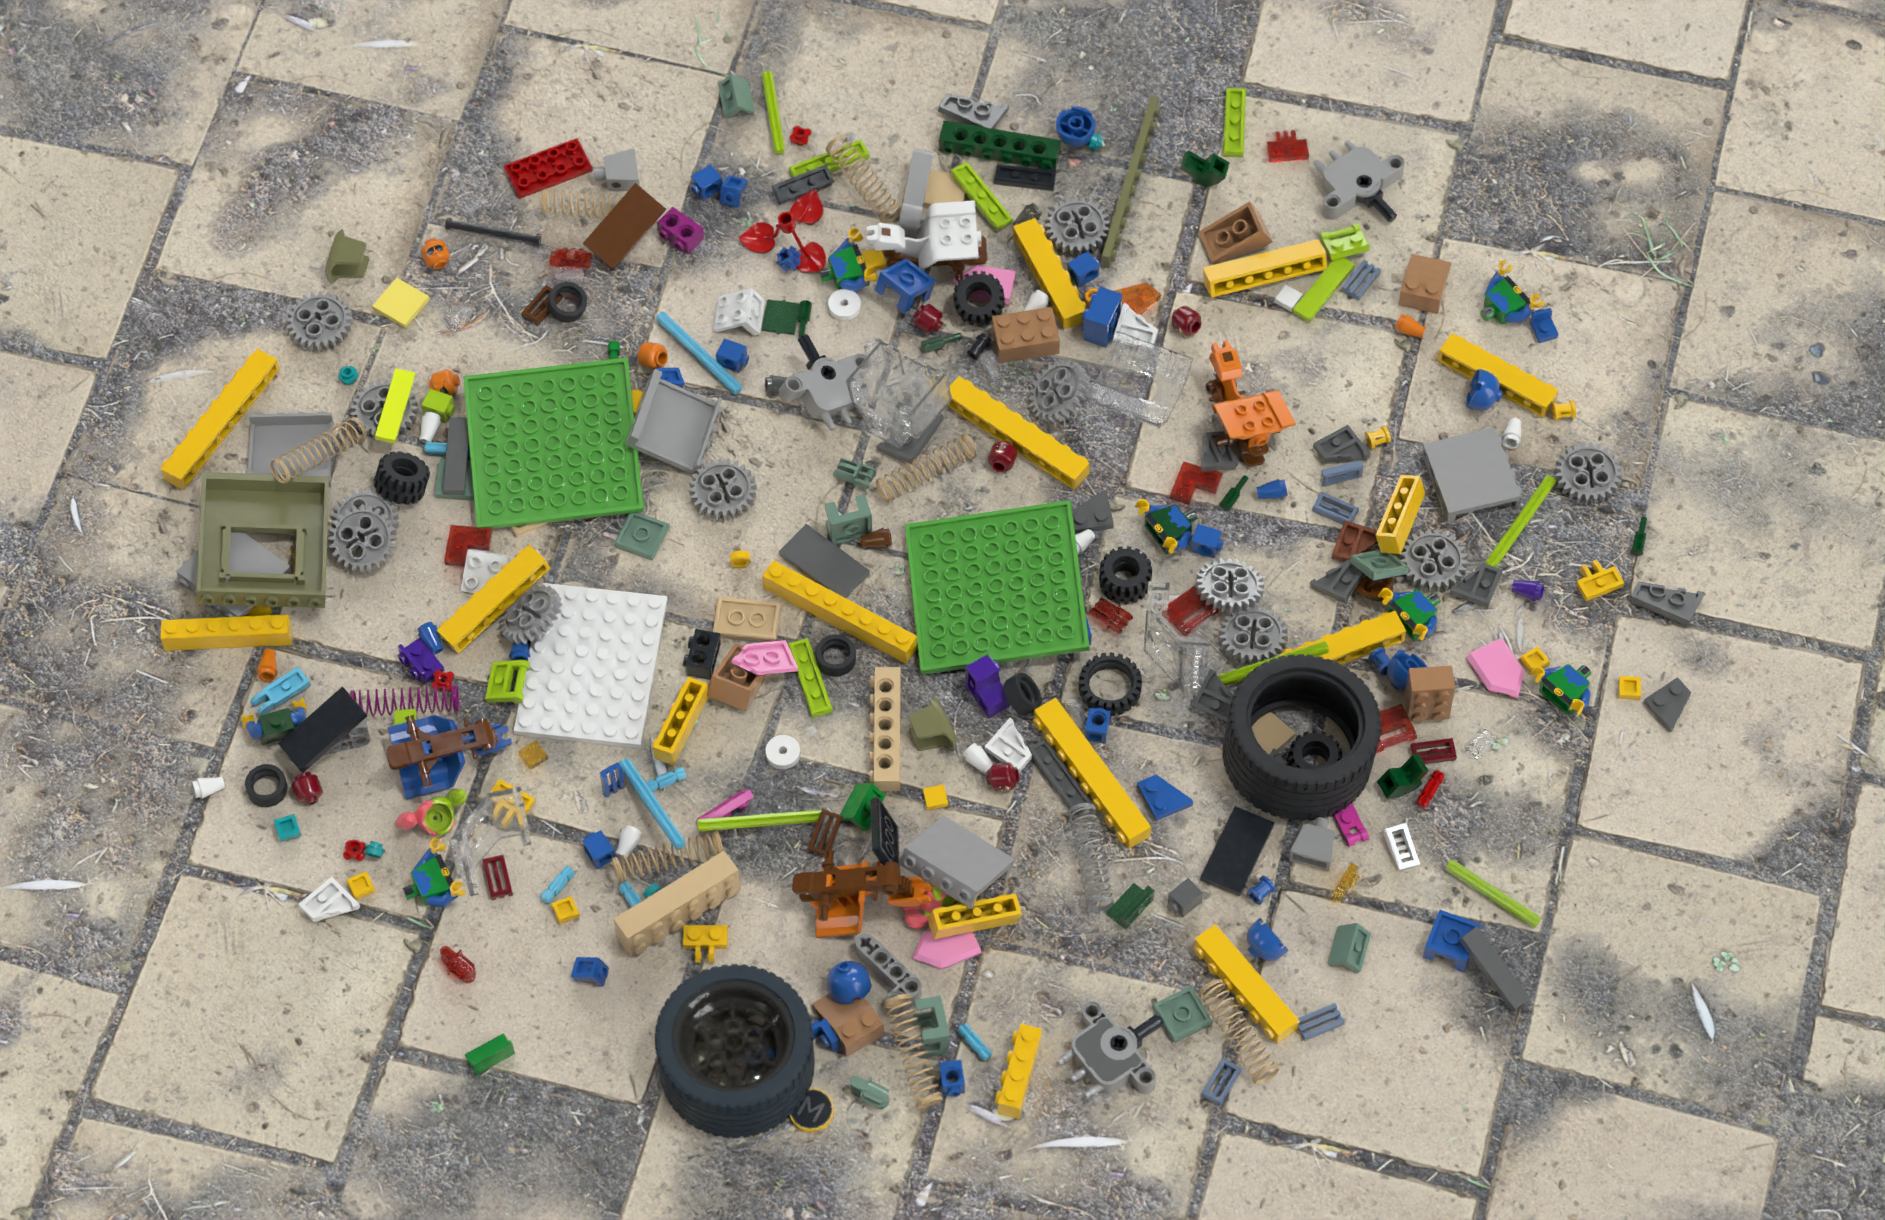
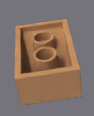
M1250 201L1199 231V235L1213 264L1255 253L1273 242L1259 210Z
M1412 254L1402 283L1398 305L1438 314L1451 262Z
M735 643L713 673L707 696L732 705L737 709L747 711L767 674L756 675L731 663L733 658L744 647Z
M828 994L812 1003L821 1020L827 1019L839 1037L840 1048L846 1057L884 1036V1024L864 998L860 1000L857 997L853 999V1003L840 1004L833 1001L831 995Z

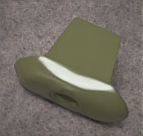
M343 229L335 235L326 262L325 274L331 284L339 278H364L369 263V257L364 255L367 247L366 243L345 236Z
M931 696V704L909 717L912 726L909 729V733L918 751L946 747L953 752L957 744L955 732L940 701Z

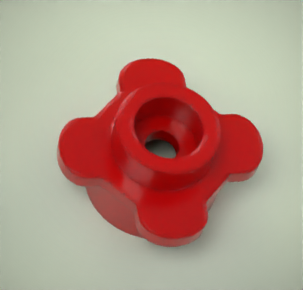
M794 126L789 140L798 146L806 145L812 131L809 128L804 129L800 126Z
M436 670L433 674L435 680L432 683V688L434 689V686H436L437 690L442 691V686L444 685L445 691H451L452 679L455 677L454 673Z
M348 840L345 843L346 852L343 853L344 859L362 861L364 859L363 853L366 849V843L359 840Z

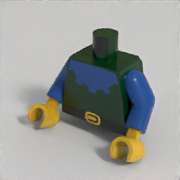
M1140 499L1135 504V508H1140L1138 511L1140 516L1146 514L1144 526L1166 555L1172 554L1173 551L1184 550L1191 539V523L1198 519L1193 509L1183 513L1177 505H1151L1144 499Z
M302 697L297 702L295 700L292 701L295 712L289 708L281 709L259 716L257 723H255L253 713H250L248 716L241 715L242 725L253 739L260 738L262 745L282 740L306 719V710L308 708Z

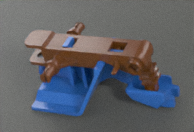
M410 715V718L409 716L405 717L406 723L387 727L392 745L387 748L386 756L389 767L392 770L399 769L405 797L410 799L454 787L465 764L463 751L471 750L473 759H477V755L499 752L506 749V746L511 745L512 741L511 739L505 740L501 736L509 731L508 726L501 727L500 723L491 725L487 718L475 721L476 725L469 726L467 718H464L465 727L456 729L455 721L432 715L415 720L414 715Z

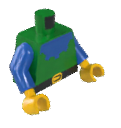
M851 228L848 232L850 238H847L828 257L829 268L819 271L822 282L834 280L838 290L846 289L857 292L863 287L869 286L870 281L876 282L878 280V276L874 274L877 270L873 267H866L859 247L854 243L855 241L860 242L863 239V235L858 233L859 229Z
M1501 260L1498 266L1500 271L1494 274L1484 293L1485 308L1480 311L1481 317L1485 321L1494 317L1500 324L1523 322L1535 311L1534 308H1542L1544 301L1541 299L1536 303V300L1540 298V295L1537 293L1533 294L1529 299L1508 275L1505 277L1504 274L1510 273L1513 267L1509 264L1507 269H1503L1506 260Z
M1388 588L1381 590L1378 597L1384 598L1382 601L1384 605L1388 602L1390 603L1388 613L1396 611L1406 629V634L1413 641H1416L1418 638L1422 641L1424 637L1434 633L1438 621L1436 617L1438 610L1435 606L1441 602L1440 597L1435 592L1425 597L1420 590L1398 593L1392 592Z
M1569 664L1549 669L1534 666L1529 673L1530 676H1536V683L1542 680L1539 692L1569 717L1575 710L1577 715L1580 716L1581 712L1588 708L1591 692L1589 690L1590 682L1587 678L1591 675V671L1587 666L1582 665L1577 670Z
M435 837L431 839L430 848L411 871L413 884L402 888L407 900L420 896L425 906L446 907L458 896L466 894L464 889H460L464 883L459 881L453 882L441 854L438 855L437 853L446 849L445 844L441 843L438 845L441 838Z

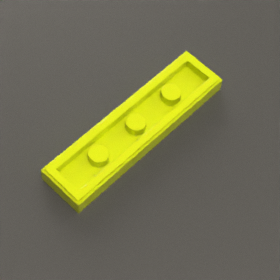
M395 368L375 434V440L396 443L415 380V372Z

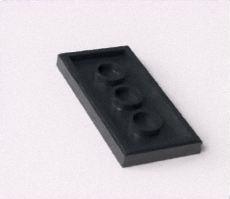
M342 686L283 738L278 745L296 767L304 773L368 715Z
M874 797L870 799L872 851L882 865H885L886 862H895L900 868L899 827L879 797Z
M1235 806L1203 870L1200 880L1240 897L1274 828L1275 822Z

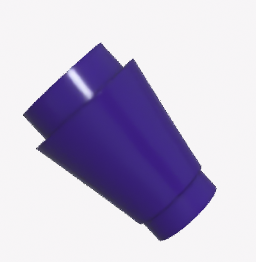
M1514 580L1512 592L1532 601H1540L1544 593V584H1541L1540 581Z

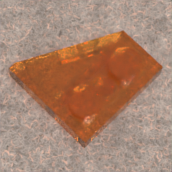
M1147 282L1115 290V292L1122 294V307L1123 303H1126L1131 310L1140 315L1161 299V294Z

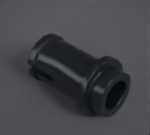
M983 333L977 335L975 343L967 351L969 357L978 360L985 348L990 346L991 339Z

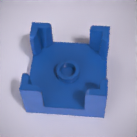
M905 258L880 272L874 290L878 294L883 295L887 284L901 295L897 308L901 312L906 313L911 309L914 298L921 294L923 302L930 299L936 281Z
M1439 910L1426 942L1423 958L1433 961L1435 954L1455 961L1454 969L1464 973L1470 954L1459 939L1476 926L1481 929V924Z

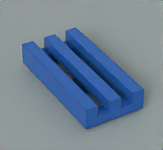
M619 762L600 772L602 791L606 798L610 796V791L613 793L618 792L617 787H620L621 790L625 788L623 770ZM608 773H609V779H610L611 785H608V778H607V775H606V774H608Z

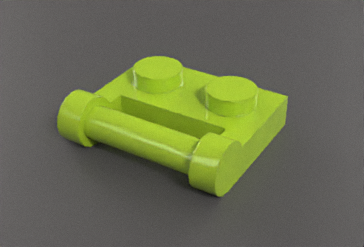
M1359 223L1336 231L1319 233L1320 241L1331 261L1370 251L1369 243L1362 233Z
M526 660L492 662L485 697L487 702L522 703L524 698L522 692L526 672L530 668V662ZM514 670H518L514 692H510Z

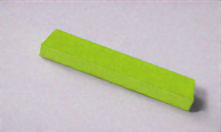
M1226 88L1223 157L1243 158L1246 89Z
M862 139L852 143L851 147H856L855 153L861 154L859 159L866 160L870 158V154ZM850 144L845 145L841 150L836 152L835 155L846 150ZM855 149L846 152L840 160L850 156ZM824 153L790 166L789 172L792 177H795L827 164L830 173L841 168L837 166V162L833 161V156ZM841 155L835 156L834 159L838 161ZM859 155L851 157L844 166L854 162ZM845 161L839 162V165L842 166Z
M967 161L950 171L951 176L970 200L975 201V206L996 232L1013 223V218Z
M1344 257L1333 260L1293 308L1292 313L1310 323L1351 273L1355 264Z
M806 638L788 643V647L798 666V671L796 672L812 718L833 713L809 639Z

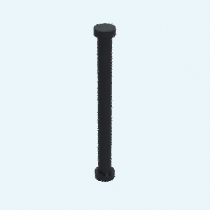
M447 218L445 222L446 230L452 228L534 243L535 246H540L542 239L541 234L530 235L452 221V218Z

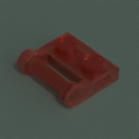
M1195 586L1162 608L1164 616L1184 636L1190 634L1193 628L1208 617L1219 613L1218 608L1213 609V604L1205 605L1206 600H1200L1201 594H1197ZM1202 607L1205 609L1187 623L1183 622Z
M1402 704L1380 711L1381 735L1403 727L1406 732L1384 740L1380 739L1377 753L1384 751V748L1403 741L1417 739V733Z

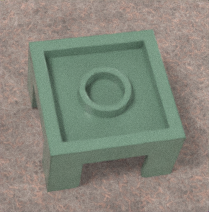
M865 494L855 497L859 508L858 511L839 515L835 502L825 504L828 518L826 520V528L833 544L838 545L861 539V535L872 532V514Z
M941 995L914 1000L916 1010L931 1008V1011L913 1014V1018H918L916 1021H913L914 1027L930 1026V1029L922 1030L923 1044L936 1043L933 1046L921 1047L920 1052L928 1051V1053L921 1055V1058L948 1054L950 1034Z

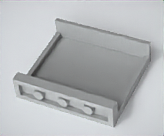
M654 369L647 380L625 445L693 475L697 468L701 469L704 464L705 458L702 456L704 452H707L711 441L708 439L716 429L715 419H718L722 412V407H720L722 398L719 397L717 402L714 403L661 379L662 372Z
M332 412L249 414L248 471H245V473L272 474L270 468L271 460L278 458V456H283L284 453L290 452L291 449H296L297 446L309 442L310 439H315L316 436L321 435L323 432H328L329 429H334ZM328 434V439L333 445V437ZM322 438V444L327 449L328 454L333 456V451L330 449L327 440ZM316 441L317 449L321 453L322 458L326 459L327 455L324 453L321 444ZM309 444L310 451L315 457L316 462L320 463L321 460L315 448ZM303 448V454L308 459L309 464L314 466V461L311 459L309 452ZM297 451V458L302 463L305 470L308 469L302 454ZM290 454L291 461L294 464L296 471L298 473H301L302 470L298 465L296 458ZM329 457L327 461L322 460L320 465L316 464L315 468L310 467L309 471L303 470L301 476H329V487H331L332 458ZM284 458V464L288 468L290 475H295L290 462ZM274 461V469L277 475H279L276 468V461ZM278 463L281 475H286L283 467Z
M1495 427L1423 444L1421 455L1447 523L1455 522L1456 515L1505 503L1514 502L1515 507H1519L1522 491L1520 486H1517L1515 483V472L1509 467L1508 453L1503 451L1502 438L1500 434L1497 435Z
M231 532L229 572L292 574L291 567L250 536L244 532ZM199 550L176 571L179 585L185 590L189 589L192 591L196 598ZM209 605L213 611L220 612L225 617H243L254 607L244 605Z
M942 816L904 848L899 865L967 907L973 908L978 895L999 877L1006 879L1009 876L1015 859L947 817Z

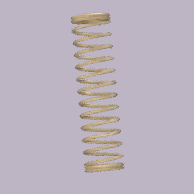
M844 134L834 137L827 144L826 152L833 156V161L837 162V166L846 174V178L850 179V183L855 185L859 195L863 196L865 202H868L869 208H872V212L877 214V218L880 219L881 223L887 224L895 220L900 215L902 207L894 205L896 199H890L891 193H886L887 188L882 187L883 183L881 181L877 182L878 176H872L874 171L868 170L869 164L863 165L865 159H859L861 154L855 153L856 147H851L852 142L848 141V137ZM845 137L844 142L839 147L831 150V147L838 140ZM847 143H850L849 147L846 150L835 155L836 152L841 150ZM855 149L850 156L840 160L846 152ZM841 155L838 161L834 159L835 156ZM859 155L854 162L844 166L851 157ZM863 160V163L858 168L848 172L854 164ZM845 161L842 166L839 165V162ZM868 166L862 174L853 177L862 167ZM849 167L847 172L843 171V168ZM854 172L851 178L847 176L848 173ZM872 172L867 179L857 183L866 173ZM876 177V180L871 185L862 189L869 180ZM858 178L856 183L852 182V179ZM878 183H881V185L875 191H873L870 194H867V192L873 186H875ZM862 184L860 189L856 188V185ZM867 189V191L865 192V194L862 195V194H861V191ZM882 189H885L883 194H881L876 199L871 200L877 192H879ZM870 195H872V196L869 198V201H867V200L865 199V196H870ZM890 195L886 201L875 206L881 198ZM894 200L889 208L879 212L884 205ZM876 201L873 207L869 205L870 202ZM881 206L878 212L874 211V208ZM898 208L893 214L884 218L891 210Z
M544 189L542 193L541 211L543 215H546L547 211L551 215L555 208V212L557 215H560L563 209V213L565 216H567L569 211L571 210V214L573 217L576 215L577 211L579 212V215L582 217L584 216L586 210L587 216L590 218L594 210V215L596 218L600 216L601 211L603 218H605L611 211V193L609 194V203L606 216H604L603 211V192L601 193V204L598 216L596 215L595 192L593 194V205L590 216L588 214L587 205L588 192H586L585 195V206L582 215L580 212V191H578V200L574 215L572 211V191H570V201L567 213H565L564 209V190L562 191V202L559 213L557 212L556 207L557 190L555 189L554 191V203L551 213L549 211V189ZM617 194L616 204L619 202V194Z
M351 417L346 422L335 426L334 429H329L328 432H323L321 435L316 436L315 439H310L309 442H305L303 445L297 446L296 449H291L290 452L284 453L283 456L281 455L271 460V472L276 480L284 484L290 481L291 477L296 478L297 474L302 475L303 470L309 471L310 467L315 468L316 464L320 465L322 460L327 461L329 457L333 458L335 454H340L341 450L346 451L347 447L352 448L354 444L357 445L359 442L365 441L367 437L366 429L358 418ZM351 420L358 423L364 435L363 439H360L357 430L351 425ZM341 428L346 431L348 438L352 442L351 446L347 445L346 439L341 434ZM334 431L340 434L341 440L346 445L345 449L341 448ZM328 434L333 437L339 448L338 453L335 452L333 445L329 441ZM322 438L327 440L330 449L333 451V456L328 454L327 449L322 444ZM316 441L321 444L324 453L327 455L326 459L322 458L321 453L316 447ZM309 444L315 448L321 460L320 463L316 462L315 457L310 451ZM303 448L309 452L311 459L314 461V466L309 464L308 459L303 454ZM297 451L302 454L308 469L305 470L302 463L297 458ZM290 454L296 458V461L302 470L301 473H298L296 471V468L291 461ZM284 458L290 462L292 469L295 471V476L290 475L288 468L284 464ZM274 461H276V468L281 478H279L274 469ZM278 463L283 467L286 479L281 475Z
M963 433L961 439L954 438V443L948 441L947 446H940V450L933 449V454L927 452L926 457H919V461L914 459L912 464L906 463L905 468L899 467L898 472L893 470L891 475L885 474L884 479H876V486L881 497L888 503L892 499L895 500L894 492L886 482V476L892 479L897 493L902 496V491L893 478V472L898 474L903 488L906 492H909L906 481L900 475L901 468L905 470L911 486L916 489L915 481L907 471V465L912 467L917 481L923 485V480L914 467V461L919 463L924 477L927 481H930L927 470L921 464L922 457L926 460L930 472L936 478L937 473L928 460V454L933 456L938 470L944 474V469L935 456V450L940 452L944 465L948 470H951L949 461L942 453V447L947 449L952 463L957 467L958 462L949 449V443L954 445L958 458L962 463H965L962 452L956 446V439L961 441L962 448L969 459L976 457L977 450L969 435ZM965 438H966L967 441L969 442V444H970V446H971V448H972V450H973V453L970 451L969 447L967 446V443H966V441H965ZM880 483H881V485L883 486L884 490L886 491L887 497H886V495L884 494V492H883V490H882V488H881V486H880Z
M714 830L712 833L713 843L707 833L704 834L705 846L703 844L701 837L697 835V849L692 838H688V849L686 845L684 848L686 850L691 865L693 864L690 849V841L694 847L696 856L700 863L701 857L699 852L698 838L701 842L707 860H709V854L707 848L706 835L709 839L714 855H717V851L718 854L723 852V846L718 830ZM665 843L663 844L664 858L659 847L655 846L656 861L649 848H647L646 851L647 861L644 857L643 852L641 850L638 851L639 864L637 862L635 855L631 852V867L626 856L623 854V870L617 857H613L612 862L618 883H623V880L624 882H627L624 859L627 863L632 879L635 880L632 856L637 865L639 874L641 878H643L640 853L643 857L647 871L650 876L652 875L649 861V852L653 859L657 873H660L657 850L661 856L665 870L668 871L665 847L669 853L674 869H676V862L672 843V855L670 853L668 846ZM682 848L680 852L676 849L681 864L684 867Z
M1216 979L1202 987L1198 995L1203 999V1003L1208 1005V1011L1213 1012L1212 1017L1217 1019V1025H1220L1221 1031L1226 1033L1225 1037L1230 1040V1045L1235 1047L1234 1051L1239 1054V1059L1244 1061V1067L1249 1068L1248 1073L1253 1075L1252 1079L1255 1084L1269 1081L1278 1073V1065H1274L1275 1061L1271 1060L1260 1066L1255 1073L1250 1072L1251 1067L1265 1062L1270 1057V1053L1261 1055L1250 1066L1245 1064L1246 1060L1253 1059L1263 1053L1266 1047L1261 1046L1252 1051L1245 1059L1241 1058L1242 1053L1256 1048L1261 1043V1039L1252 1041L1241 1052L1236 1050L1237 1046L1244 1045L1254 1039L1257 1033L1252 1032L1243 1037L1236 1045L1232 1044L1233 1039L1247 1034L1252 1029V1025L1241 1028L1248 1021L1247 1018H1243L1234 1023L1227 1031H1224L1223 1026L1238 1020L1243 1015V1012L1239 1011L1232 1014L1239 1007V1005L1234 1004L1225 1009L1218 1017H1215L1214 1012L1229 1006L1234 1001V998L1225 999L1230 993L1228 990L1219 993L1225 987L1223 980ZM1220 983L1219 985L1213 987L1209 992H1207V994L1202 995V993L1209 987H1211L1214 984ZM1228 992L1224 997L1213 1002L1217 997ZM1216 995L1210 1003L1205 1002V998ZM1225 999L1224 1001L1219 1003L1214 1010H1210V1005L1218 1003L1221 1000ZM1232 999L1227 1005L1217 1009L1224 1002ZM1237 1006L1234 1010H1232V1011L1229 1012L1228 1014L1223 1015L1227 1010L1231 1009L1232 1007ZM1241 1013L1237 1018H1235L1234 1020H1232V1021L1226 1023V1022H1227L1229 1019H1231L1233 1016H1235V1015ZM1232 1014L1230 1017H1228V1018L1224 1021L1223 1024H1220V1023L1218 1022V1020H1219L1220 1018H1224V1017H1226V1016ZM1246 1020V1021H1245L1243 1024H1241L1240 1026H1238V1027L1232 1029V1028H1233L1236 1024H1238L1239 1022ZM1250 1027V1028H1249L1246 1032H1244L1243 1034H1241V1035H1239V1036H1236V1035H1237L1238 1033H1240L1242 1030H1244V1029ZM1241 1028L1239 1031H1237V1032L1233 1035L1232 1038H1229V1037L1227 1036V1034H1228L1229 1032H1232V1031H1235V1030ZM1254 1034L1249 1040L1241 1043L1245 1038ZM1259 1041V1042H1258L1255 1046H1253L1252 1048H1250V1049H1248V1050H1245V1049H1246L1247 1047H1249L1251 1044H1253V1043ZM1264 1048V1049H1263L1262 1051H1260L1258 1054H1256V1055L1250 1057L1253 1053H1255V1052L1258 1051L1259 1049ZM1268 1055V1056H1267L1264 1060H1262L1261 1062H1259V1063H1257V1064H1254V1063H1256L1259 1059H1261L1262 1057ZM1273 1062L1270 1066H1268V1067L1262 1069L1261 1071H1259V1070H1260L1262 1067H1264L1265 1065H1267V1064ZM1275 1069L1269 1076L1258 1080L1267 1071Z
M902 994L887 999L884 1002V1007L892 1008L887 1012V1015L893 1017L890 1020V1024L896 1025L892 1031L899 1033L895 1036V1040L902 1041L898 1044L897 1048L903 1050L900 1056L906 1058L902 1064L909 1066L905 1073L912 1074L907 1079V1081L914 1083L911 1085L910 1090L917 1091L913 1094L912 1098L920 1099L916 1102L915 1106L916 1108H925L941 1102L943 1098L940 1095L941 1092L924 1097H915L919 1092L937 1087L939 1084L912 1089L916 1084L934 1079L936 1076H929L921 1080H909L919 1073L933 1070V1067L918 1072H907L910 1068L927 1063L931 1059H925L914 1064H904L910 1058L924 1055L928 1051L925 1050L914 1055L902 1056L909 1049L925 1045L922 1042L910 1047H899L906 1041L922 1037V1034H918L907 1039H897L901 1034L917 1030L921 1027L915 1026L904 1031H894L898 1026L918 1019L915 1017L903 1022L892 1023V1020L899 1016L915 1012V1009H911L900 1014H889L896 1008L913 1003V1001H909L912 998L910 994Z

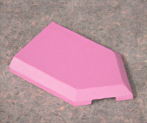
M975 265L963 272V277L967 273L969 276L973 275L972 271H977V274L985 271L986 275L991 273L994 279L997 278L1000 281L1004 291L1005 306H1009L1016 271ZM954 277V278H953V281L955 282L956 285H958V281L955 280V277ZM977 290L972 292L968 299L989 303L991 295L984 290Z
M1498 639L1471 652L1466 657L1488 691L1509 695V697L1518 699L1525 671L1503 639Z
M786 640L745 644L741 652L731 662L756 675L798 671V666Z
M931 929L923 932L912 960L922 961L942 970L981 954V949L973 932L933 939Z

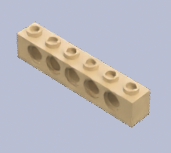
M875 667V675H871L870 679L871 688H875V694H870V707H874V713H870V726H874V732H870V745H874V751H870V764H874V770H870V783H874L881 791H900L901 671L900 667ZM884 689L890 690L886 693L882 692ZM883 708H888V709H890V710H889V711H882L881 709H883ZM883 727L890 728L889 730H881ZM883 746H888V747H890L889 749H886V750L881 749V747H883ZM887 765L889 768L883 769L881 766Z

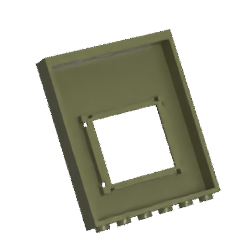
M202 472L196 604L325 608L329 476L297 475L296 478L291 477L290 481L283 484L276 480L273 474ZM231 532L297 534L295 574L229 572Z

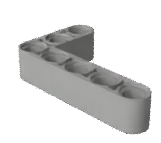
M913 149L899 226L905 231V237L917 239L933 157L932 151Z

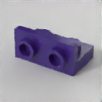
M420 638L405 648L402 644L398 645L399 654L397 656L403 665L407 664L410 667L412 676L416 680L420 679L423 684L435 678L433 674L436 670L445 671L444 666Z

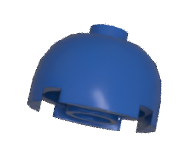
M1074 106L1070 110L1061 111L1057 116L1056 131L1059 139L1064 144L1071 147H1080L1090 142L1094 136L1096 121L1089 110Z
M1478 369L1470 384L1471 391L1467 393L1466 407L1484 411L1491 408L1495 402L1500 401L1502 390H1499L1500 383L1494 374Z
M1398 650L1389 661L1387 667V674L1391 685L1395 689L1405 691L1409 668L1427 667L1424 661L1413 653L1411 656L1405 654L1407 650Z
M1259 918L1251 925L1246 934V940L1250 946L1247 950L1255 959L1260 957L1264 961L1270 962L1277 960L1289 950L1286 946L1281 948L1283 946L1281 940L1266 923L1261 925L1263 920Z
M855 961L838 963L829 971L826 979L831 999L840 1004L853 1003V999L857 997L861 1000L870 992L872 987L867 970Z

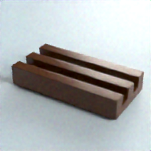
M546 285L521 312L522 317L528 318V321H533L536 326H539L549 314L547 307L549 295L540 304L539 302L548 292H551L552 288ZM562 294L557 295L556 305L563 299ZM539 304L538 308L532 314H530V312Z
M822 809L808 846V851L825 856L823 847L832 822L836 818L825 851L832 850L843 820L842 815ZM826 815H828L829 818L824 829L822 838L820 840L818 848H815V844L819 836L820 830L822 828L824 819Z

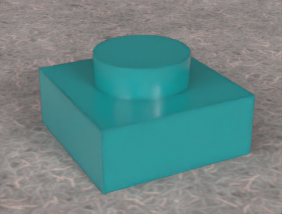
M295 814L274 820L280 842L301 836Z

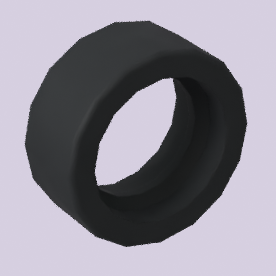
M574 282L558 283L553 287L548 297L547 307L549 313L560 322H574L583 315L587 306V296L581 286ZM563 292L575 295L579 300L577 310L566 312L559 309L555 303L557 295Z
M838 634L828 635L823 638L816 647L818 668L828 676L834 677L849 673L856 662V650L853 642L844 635ZM831 647H842L848 651V659L840 664L826 662L823 655Z
M1020 672L1005 681V696L1017 713L1027 715L1041 706L1042 697L1040 691L1030 676Z
M272 764L256 766L248 773L245 780L249 799L260 807L275 806L287 794L288 785L285 775L279 767ZM266 776L277 778L279 787L273 793L260 795L254 791V784L260 778Z

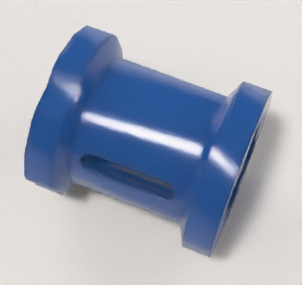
M1384 647L1375 649L1368 658L1378 667L1380 675L1387 674V667L1390 661Z
M1261 876L1259 882L1253 888L1248 889L1247 894L1250 899L1260 905L1270 892L1273 893L1276 890V887L1269 878Z

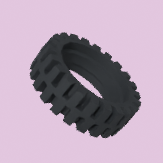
M1110 652L1109 656H1106V653H1101V657L1094 656L1092 661L1089 659L1086 662V666L1082 667L1079 676V694L1082 697L1083 703H1087V708H1103L1106 711H1111V716H1115L1116 712L1122 715L1124 710L1130 711L1140 698L1142 676L1139 668H1137L1134 662L1131 663L1130 658L1126 657L1123 659V655L1119 653L1117 657L1114 656L1113 652ZM1107 668L1117 669L1129 677L1131 689L1121 699L1104 700L1095 696L1091 691L1089 683L1093 674Z

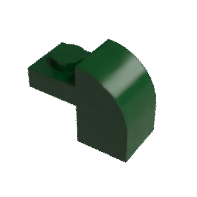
M1188 150L1184 153L1180 170L1193 176V183L1202 186H1214L1226 178L1230 162L1214 153L1208 158L1203 159Z
M1413 754L1401 767L1389 768L1379 778L1377 783L1387 799L1398 798L1420 787L1423 784L1421 779L1429 770L1420 755Z

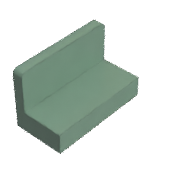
M730 74L718 84L724 116L732 118L740 110L749 114L755 112L747 80Z
M1358 923L1338 926L1328 964L1330 966L1343 964L1354 973L1361 972L1371 933Z

